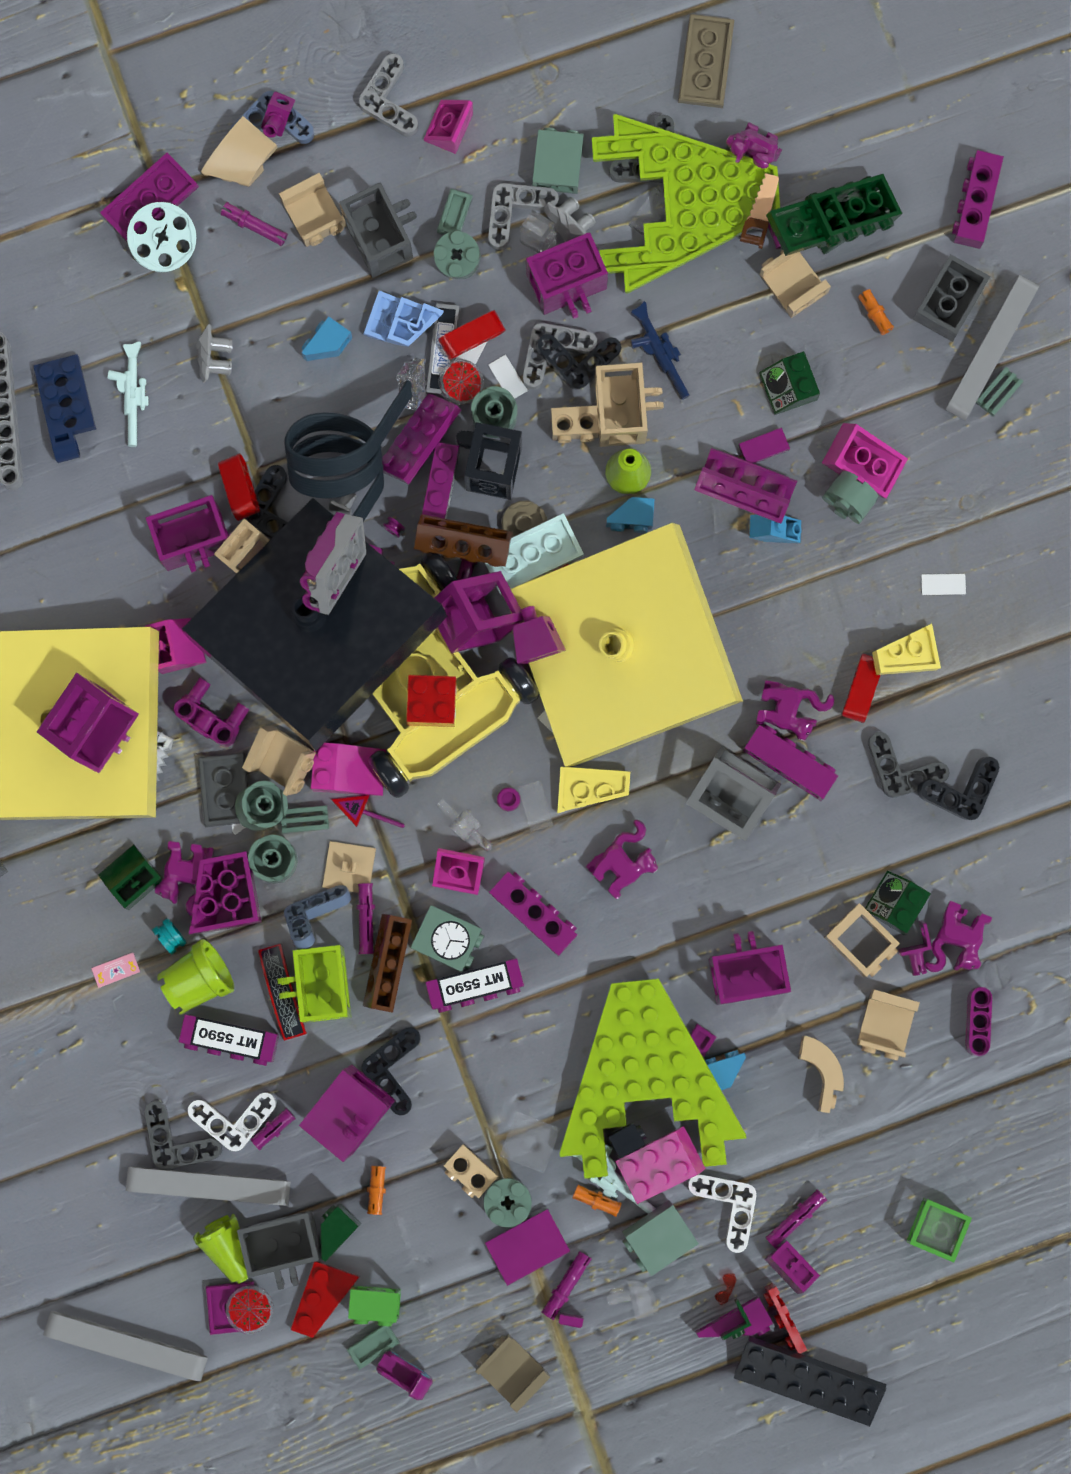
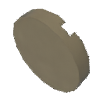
M518 501L511 504L502 517V530L511 531L513 538L546 522L547 517L544 510L537 504L530 501Z

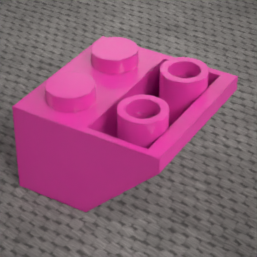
M192 618L169 619L145 625V627H152L159 631V673L166 674L207 663L205 653L194 645L182 630Z

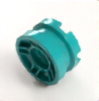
M165 918L162 921L163 924L155 926L152 931L157 935L158 940L167 951L173 955L177 952V948L186 945L187 941L168 918Z

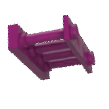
M711 448L694 490L781 524L797 480Z

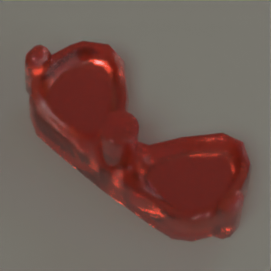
M734 1273L723 1275V1281L727 1288L714 1295L720 1305L728 1302L736 1283Z

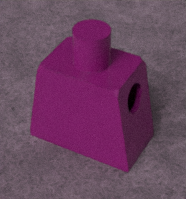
M534 606L521 609L524 622L513 626L518 664H528L566 651L550 617H537Z

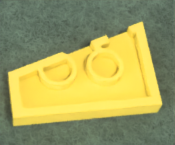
M932 624L872 652L876 675L935 671L941 668Z
M561 766L557 813L629 795L630 771Z

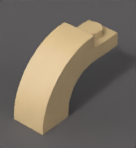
M802 1036L798 1059L807 1061L818 1069L822 1078L818 1111L830 1113V1109L835 1108L837 1098L836 1095H833V1091H843L844 1088L841 1066L836 1056L826 1045L814 1038Z

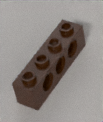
M421 514L417 525L414 549L420 550L423 553L442 554L447 558L458 557L469 562H484L494 567H506L512 532ZM435 536H442L445 540H439ZM463 540L466 541L468 544L463 545L458 541ZM481 545H488L490 549H485Z
M387 914L381 915L363 1001L364 1007L393 1013L412 923L411 919Z

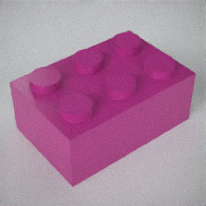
M684 1126L615 1161L637 1204L700 1174L706 1169Z

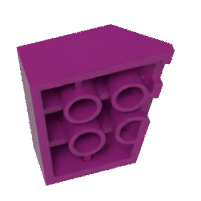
M247 851L200 860L189 934L213 932L262 922L254 876L248 861L249 853Z

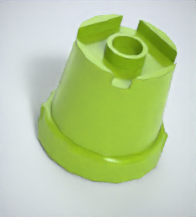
M205 939L196 942L191 947L190 952L157 974L158 981L162 978L164 979L165 984L160 988L167 1001L174 1010L181 1007L179 1014H184L190 1009L217 996L223 997L233 993L235 988L232 976L223 959Z

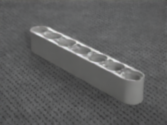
M1021 275L1018 276L946 407V411L966 421L1040 285Z
M0 332V340H3V344L0 347V362H5V367L0 370V385L7 384L6 391L0 393V410L5 406L10 407L7 414L0 415V482L7 489L16 490L23 483L12 353L9 340ZM9 428L12 430L8 437L1 436L5 429ZM7 451L14 452L11 459L4 460V454ZM15 473L14 481L6 482L7 475Z
M128 1167L125 1191L288 1206L291 1181Z
M50 1311L43 1334L51 1339L195 1381L202 1380L208 1360L207 1356L56 1311Z

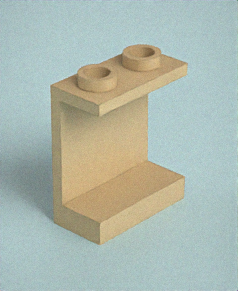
M320 173L279 193L281 202L306 247L310 245L316 246L324 240L323 238L329 235H337L346 227L343 215H340L328 193Z
M782 250L779 257L776 259L771 257L762 264L763 268H761L760 276L789 316L793 318L828 294L831 286L826 279L821 282L800 252L785 256Z
M272 725L260 727L242 768L248 772L260 771L284 786L283 794L288 796L297 794L303 788L305 783L303 780L307 772L313 767V759L316 752Z
M871 990L857 1045L862 1046L861 1051L875 1054L876 1050L885 1053V1058L898 1061L899 1057L905 1058L906 1053L904 1050L914 1013L918 1011L920 1002L878 990Z

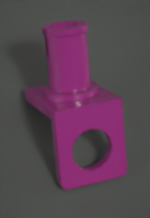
M278 92L273 93L261 125L265 136L273 138L276 135L280 137L283 135L295 99ZM277 100H284L288 105L280 104Z
M923 920L919 921L923 944L897 949V953L900 956H909L913 976L927 973L923 953L926 950L932 949L927 924Z

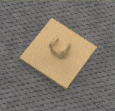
M330 841L322 888L330 889L335 886L344 885L348 888L349 892L358 893L359 883H371L376 848Z

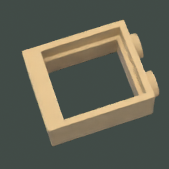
M243 519L214 555L235 573H238L270 540L247 520Z
M860 903L824 937L863 977L868 975L873 977L882 968L879 964L885 958L889 961L898 952L896 947L900 944ZM860 916L889 943L867 967L838 940Z

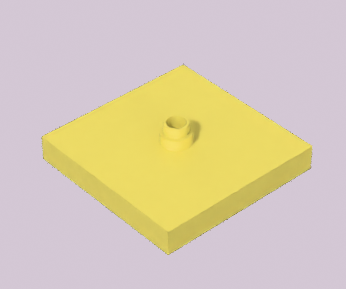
M670 523L511 589L521 609L534 606L537 617L547 616L551 618L566 650L529 663L565 767L579 765L743 702L683 532L678 524Z
M152 627L0 631V820L156 818L159 631ZM76 672L105 688L139 713L126 733L130 740L128 742L121 740L118 746L122 749L120 755L113 752L100 773L69 758L37 733V730Z

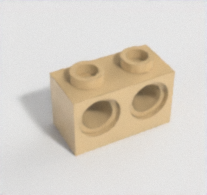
M597 406L551 408L553 440H557L558 443H569L571 439L591 442L594 441V438L599 437ZM588 420L592 422L593 426L590 429H583L580 423ZM564 421L570 427L563 431L557 427L558 423Z
M464 1144L444 1165L447 1169L444 1173L454 1182L458 1179L463 1183V1191L471 1198L475 1195L480 1198L498 1178V1175ZM457 1158H463L467 1161L468 1166L465 1171L460 1172L455 1169L454 1161ZM476 1174H481L485 1178V1184L480 1188L473 1186L471 1182L472 1177Z

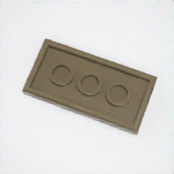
M690 14L678 103L723 108L734 19Z

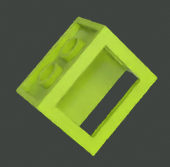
M335 945L292 950L295 976L278 978L277 981L281 985L296 982L297 991L279 993V999L298 998L299 1017L302 1023L352 1018L344 947Z

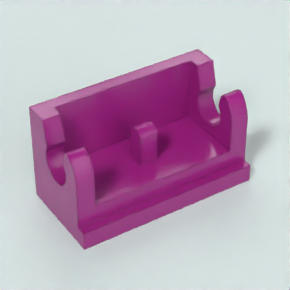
M788 1241L778 1245L777 1249L764 1259L797 1294L804 1293L820 1276Z

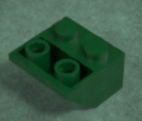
M135 844L98 874L111 894L126 910H130L164 879Z

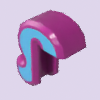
M391 1350L385 1352L376 1367V1371L380 1375L408 1391V1395L415 1400H423L433 1384L432 1378L426 1372L404 1360L400 1355Z

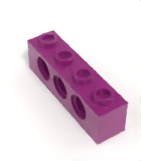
M977 150L975 156L969 158L967 170L970 171L969 179H964L962 192H965L964 200L960 199L957 213L960 214L959 222L955 221L952 229V235H955L954 243L980 249L983 245L1004 156ZM982 174L986 177L987 180L980 181L977 179L976 175ZM971 196H979L982 202H974ZM973 217L977 223L970 224L966 218Z
M507 872L489 891V894L559 957L577 937L575 933L577 928L569 920L563 922L557 916L560 912L550 903L548 906L544 905L540 901L542 896L533 888L528 890L523 885L525 880L516 872L513 874ZM515 890H520L524 893V900L520 903H515L511 900V894ZM532 906H538L542 911L541 916L537 919H532L528 915V910ZM547 923H557L559 926L558 933L554 935L548 934L545 930Z

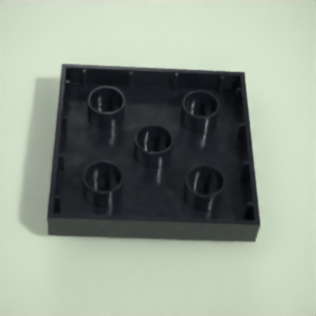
M312 498L182 630L194 645L311 748L317 751L448 616L441 603L366 541V555L329 615L306 607L302 598L307 590L301 586L300 579L306 571L307 554L313 550L317 538L320 535L322 536L328 521H331L334 517L331 512Z

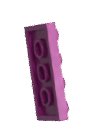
M167 152L106 206L100 214L127 242L129 223L136 212L142 207L155 202H166L178 206L199 186ZM155 208L152 211V217L160 221L164 219L165 213L161 208ZM139 221L134 224V231L137 234L141 235L146 232L147 227L145 223Z
M428 393L401 433L396 437L389 450L382 457L383 473L409 485L461 409L449 401Z

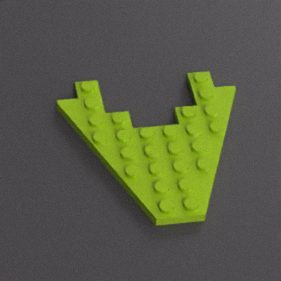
M613 114L614 135L592 137L593 161L602 162L639 158L641 181L663 179L666 222L643 224L645 246L599 250L608 274L624 273L625 293H631L742 234L745 221L751 216L750 211L753 210L752 205L756 203L757 192L761 191L760 185H763L762 180L765 179V173L778 176L777 166L769 164L767 168L762 169L753 163V158L743 156L740 162L736 163V156L731 151ZM779 183L771 211L780 208Z
M660 979L611 983L561 1146L560 1157L582 1155L584 1179L608 1176L604 1128L627 1126L625 1102L672 1098L674 1122L698 1119L704 1166L727 1165L724 1141L746 1139V1133Z

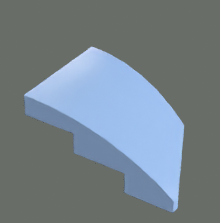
M378 291L363 335L409 347L444 311L425 303L422 305L403 297L398 298Z

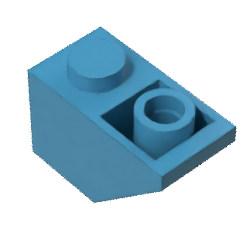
M330 317L326 321L322 320L315 329L317 333L314 337L307 339L302 346L303 359L312 361L340 356L352 340L351 332Z
M631 497L607 517L606 527H611L612 531L622 532L624 529H634L636 533H647L653 527L655 499Z
M757 514L750 515L749 538L763 542L801 543V520L784 516L780 524Z
M738 1050L724 1054L725 1059L716 1061V1058L713 1057L705 1060L721 1090L731 1088L746 1058L745 1053L739 1054Z

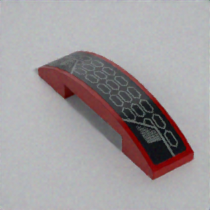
M277 944L258 950L267 988L284 1041L307 1034L304 1023L300 1022L296 997L279 999V993L286 991L294 992L292 983L281 985L277 981L278 978L290 977L282 945Z

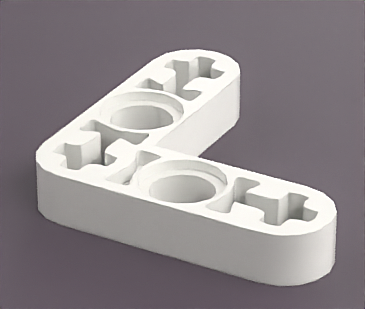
M270 1093L259 1094L235 1124L231 1123L203 1100L193 1101L188 1107V1115L227 1149L239 1151L247 1145L276 1108L277 1101L274 1095ZM269 1097L271 1099L269 1102L271 1108H264L261 1113L265 1116L261 1118L258 1113L252 1111V1108L255 1106L256 1110H258L262 1105L260 1099H267ZM195 1105H203V1112L207 1115H209L210 1112L214 1113V1115L208 1119L206 1125L202 1122L206 1119L205 1117H203L202 1115H198L196 1117L194 1115ZM248 1115H253L257 1118V1125L253 1129L247 1128L244 1124V1119ZM214 1119L223 1121L224 1128L221 1132L217 1133L211 1129V1122ZM229 1126L232 1128L229 1132L232 1136H241L239 1139L241 1142L240 1146H231L232 1140L228 1136H225L224 1140L221 1138L227 1132Z
M701 1174L690 1178L688 1188L693 1195L732 1203L726 1245L732 1252L740 1253L744 1251L748 1245L755 1207V1188L747 1183ZM698 1178H701L703 1184L710 1185L709 1180H714L711 1187L712 1195H708V1189L701 1188L700 1192H696V1188L692 1186V1183L697 1182ZM719 1183L728 1185L729 1192L724 1197L718 1196L715 1192V1188ZM732 1185H737L735 1189L737 1191H744L747 1187L748 1192L752 1193L751 1198L748 1197L746 1201H742V1196L734 1194L735 1199H730L733 1193ZM739 1211H744L748 1216L747 1222L743 1225L737 1224L734 1220L735 1214ZM732 1226L738 1229H746L745 1234L740 1232V1239L743 1241V1245H738V1248H734V1244L730 1243L731 1238L734 1239L737 1232L732 1231Z

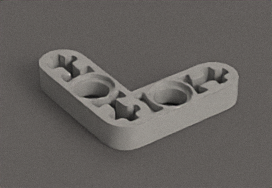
M389 54L384 58L360 95V107L364 113L401 135L411 137L418 130L416 117L386 99L404 70L402 57L398 54ZM397 61L398 68L393 67L389 76L387 74L390 70L389 62L394 63ZM378 79H385L388 85L384 89H379L375 86V83ZM373 98L374 104L379 107L378 113H376L377 108L374 105L366 106L365 100ZM385 109H393L395 111L394 117L391 119L384 118L382 113ZM401 121L405 123L412 121L413 128L408 127L404 129V124Z
M506 183L497 185L494 188L488 235L490 246L495 250H503L507 247L512 208L544 211L547 205L544 199L547 195H551L553 200L550 203L557 207L559 202L558 193L554 189ZM502 190H505L506 194L509 195L505 197V206L500 205L501 197L497 195L501 194ZM529 192L532 195V200L528 203L522 202L519 198L521 193ZM536 193H539V198H542V199H538V203H539V204H536V203H535V202H536ZM501 211L505 212L508 216L506 221L497 222L494 218L495 214ZM497 228H502L501 237L505 239L501 240L500 244H497L496 240L492 239L497 237Z
M546 323L535 325L531 333L523 373L524 385L531 390L540 388L544 381L547 366L546 360L543 359L540 362H535L531 358L532 353L537 351L536 341L539 335L536 333H540L543 329L545 334L552 335V331H556L554 337L557 340L560 334L567 333L570 335L571 341L568 344H562V346L567 351L580 354H589L597 346L596 336L588 331ZM575 335L578 336V341L582 342L589 338L590 343H593V345L584 348L583 343L577 342V347L573 346ZM542 340L544 344L542 346V349L550 350V344L552 342L550 340ZM533 367L537 368L536 377L539 380L530 383V379L527 376H532Z

